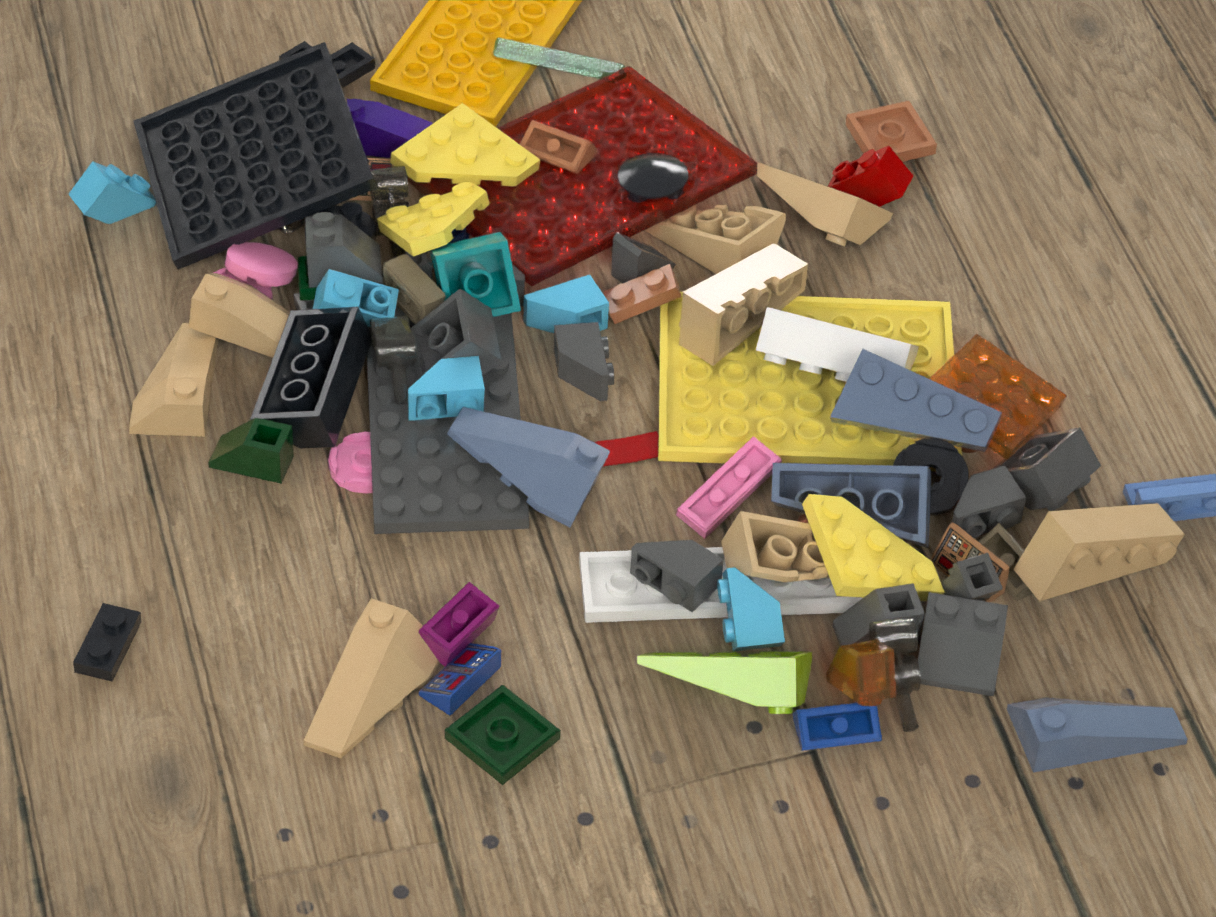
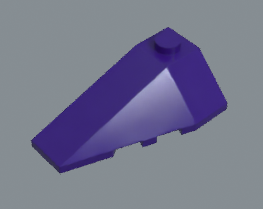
M347 99L367 156L391 158L393 151L433 124L430 121L379 102Z

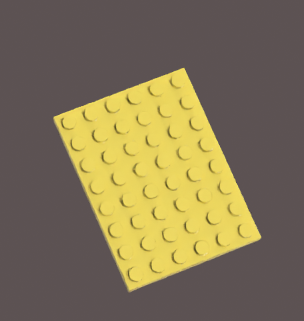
M797 296L782 309L785 312L917 345L919 348L911 371L957 392L950 302ZM682 297L660 305L658 461L726 463L754 436L782 459V463L893 466L896 457L904 448L906 449L909 445L916 443L915 441L921 440L919 438L915 439L899 434L831 422L830 416L846 381L835 379L837 371L822 368L821 375L800 370L801 362L787 359L785 365L764 360L765 353L756 351L762 326L714 366L710 365L679 345ZM954 446L962 455L961 447ZM929 467L931 471H936V468Z

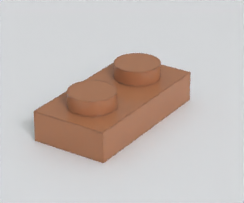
M670 264L604 291V296L609 302V315L614 324L682 297L675 273Z

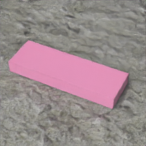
M753 436L677 509L676 516L705 539L772 475L773 463H782V459Z

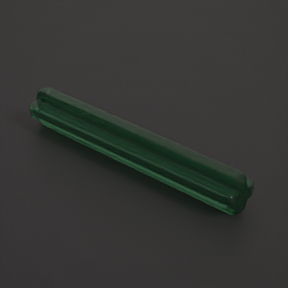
M498 37L493 47V56L497 58L614 83H621L625 74V65L623 63Z

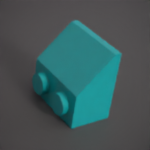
M501 232L449 243L430 250L436 283L445 293V300L461 289L490 307L493 317L521 311L508 241Z

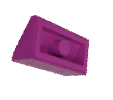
M468 582L419 629L418 633L438 661L446 667L463 649L493 623L500 606L471 582Z

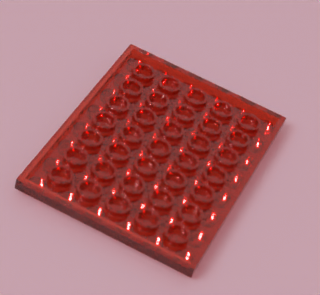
M627 66L498 127L500 131L520 144L531 121L534 120L589 140L598 151L595 157L578 174L540 160L539 170L517 186H501V181L481 180L478 186L487 192L490 204L484 210H477L476 208L473 211L475 219L466 226V232L474 238L501 232L508 241L512 264L525 275V282L532 287L612 247L613 238L616 233L632 237L756 175L757 162L632 67ZM646 153H662L673 156L684 163L688 170V181L684 186V194L677 199L664 197L647 199L644 202L636 203L628 199L627 191L619 184L618 170L625 161L634 156ZM407 176L408 182L424 196L430 194L443 195L452 192V188L458 185L452 184L451 179L431 178L430 183L415 182Z

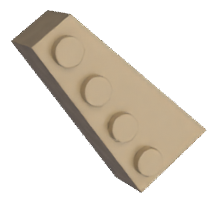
M772 244L684 291L679 322V345L714 366L762 326L767 307L782 310L805 291L808 264L778 245Z
M1158 503L1048 511L1013 570L1040 602L1165 564L1176 554L1177 546L1185 534Z

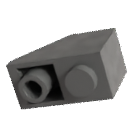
M598 322L554 325V357L558 378L599 401H607L608 385H614V368L612 363H606V359L609 358L607 336L601 337Z
M1006 466L973 474L970 476L954 510L952 522L973 538L988 533L998 523L1004 529L1011 528L1022 521L1026 496Z
M693 540L636 543L631 549L630 574L635 576L639 582L649 585L665 595L672 603L679 604L693 612L717 589V580L722 579L724 559Z
M914 583L873 590L833 620V628L843 656L920 644L925 613Z

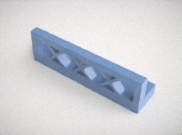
M1216 474L1124 485L1123 494L1128 505L1158 503L1173 521L1216 516Z

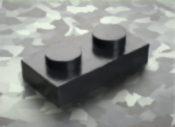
M103 603L73 661L74 673L113 682L142 622L141 612Z

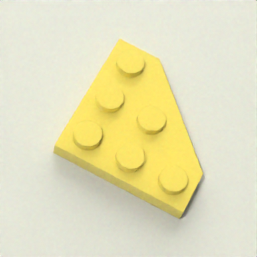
M462 103L393 151L390 163L415 182L430 183L431 178L451 179L452 184L471 182L480 185L481 180L501 181V186H517L539 170L540 159Z
M465 182L455 185L452 188V192L443 195L430 194L419 199L418 204L409 207L396 206L386 211L387 215L376 219L380 232L414 257L447 245L453 239L452 231L455 228L456 230H463L475 219L473 211L476 208L477 210H484L490 203L487 192L475 183Z
M808 494L802 506L836 596L864 598L875 589L914 583L920 601H927L929 592L944 594L945 591L930 559L845 498Z

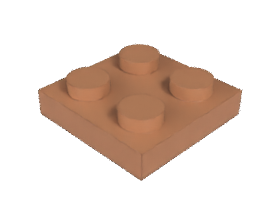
M910 101L855 112L846 116L845 125L863 154L868 150L874 149L877 151L888 145L902 162L936 154L937 143Z

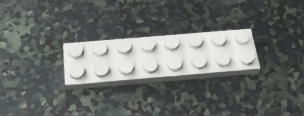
M722 547L706 548L724 559L723 573L727 568ZM631 550L580 552L579 566L585 623L728 617L726 603H720L717 589L695 611L690 612L681 605L672 603L665 595L651 586L639 582L635 576L630 574ZM747 576L780 602L781 615L844 613L863 599L862 597L836 596L830 577L780 582Z

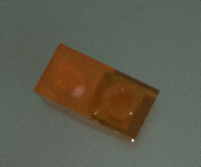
M877 639L840 646L826 673V680L861 706L879 705L883 699L896 697L894 650Z

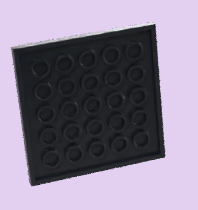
M325 42L133 121L171 257L178 270L228 250L233 244L240 245L378 188L330 51Z

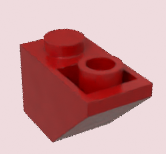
M888 145L877 151L874 149L868 150L859 159L852 162L846 160L840 163L833 170L832 174L834 176L827 187L859 197L880 207L902 198L914 175Z

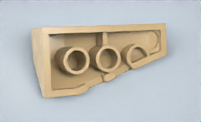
M747 158L745 165L811 225L826 232L827 236L825 239L844 247L847 241L861 245L891 220L893 213L859 197Z
M656 202L633 219L636 226L713 273L718 274L772 244L777 245L786 221V215L783 212L759 206H746L745 212L728 211L727 205H716L714 209L697 210L695 204Z
M206 273L191 298L189 328L273 358L290 312L252 285L218 273Z
M182 323L133 401L129 434L205 437L218 338L189 328V323Z
M740 511L721 541L726 568L735 567L744 575L780 582L829 578L809 523Z
M372 598L370 599L353 628L304 738V746L338 758L344 757L375 729V723L390 710L395 712L403 705V699L416 688L418 690L422 689L430 681L440 662L418 633L423 625L408 610Z

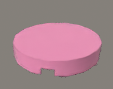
M244 242L240 245L233 244L228 248L225 260V267L238 279L247 281V276L256 278V284L270 287L283 286L292 282L298 265L296 259L288 252L272 245L256 242Z
M370 432L353 433L344 437L343 442L338 444L337 447L336 445L332 447L329 453L328 468L332 479L340 487L351 492L373 493Z

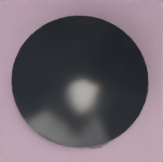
M646 153L634 156L625 161L618 170L619 184L627 191L628 199L636 203L644 202L647 199L664 197L677 199L684 194V186L688 181V170L684 163L673 156L662 153Z

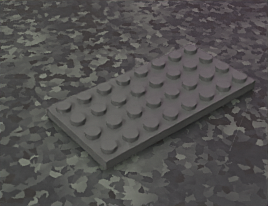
M396 305L392 324L368 327L373 337L367 353L374 534L529 529L527 495L514 484L508 487L500 480L502 474L491 464L480 463L447 435L457 417L409 421L408 389L417 381L408 330L415 324ZM512 313L493 317L502 361L482 376L485 388L484 412L521 420Z

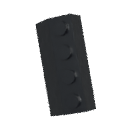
M359 307L290 311L250 420L256 417L292 425L293 445L300 449L335 447L373 339Z

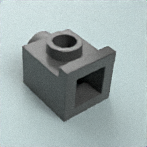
M988 553L954 563V567L948 570L950 576L941 581L945 591L943 595L985 601L1003 589Z

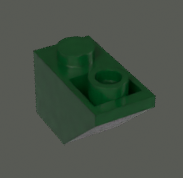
M255 417L221 435L208 462L209 468L282 484L294 457L292 425Z

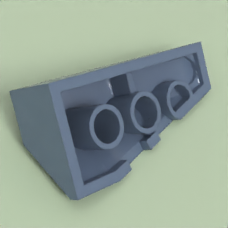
M467 407L462 408L447 433L480 463H489L502 474L500 480L508 487L514 484L528 496L526 502L536 511L569 528L592 490L610 453L606 448L576 433Z
M1040 698L1007 705L1008 714L1033 773L1185 745L1188 740L1173 708L1058 698Z

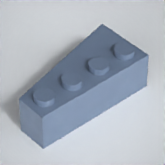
M862 349L832 411L830 419L833 423L894 433L915 439L938 438L956 447L985 452L1001 420L1002 412Z
M773 463L771 501L776 506L805 514L802 503L808 494L843 497L903 541L929 548L931 470L928 466Z

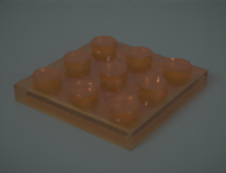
M978 334L970 339L929 378L1002 412L1001 420L988 447L1006 460L1062 406L1067 397L1066 394L1058 390L1051 383L1042 379Z

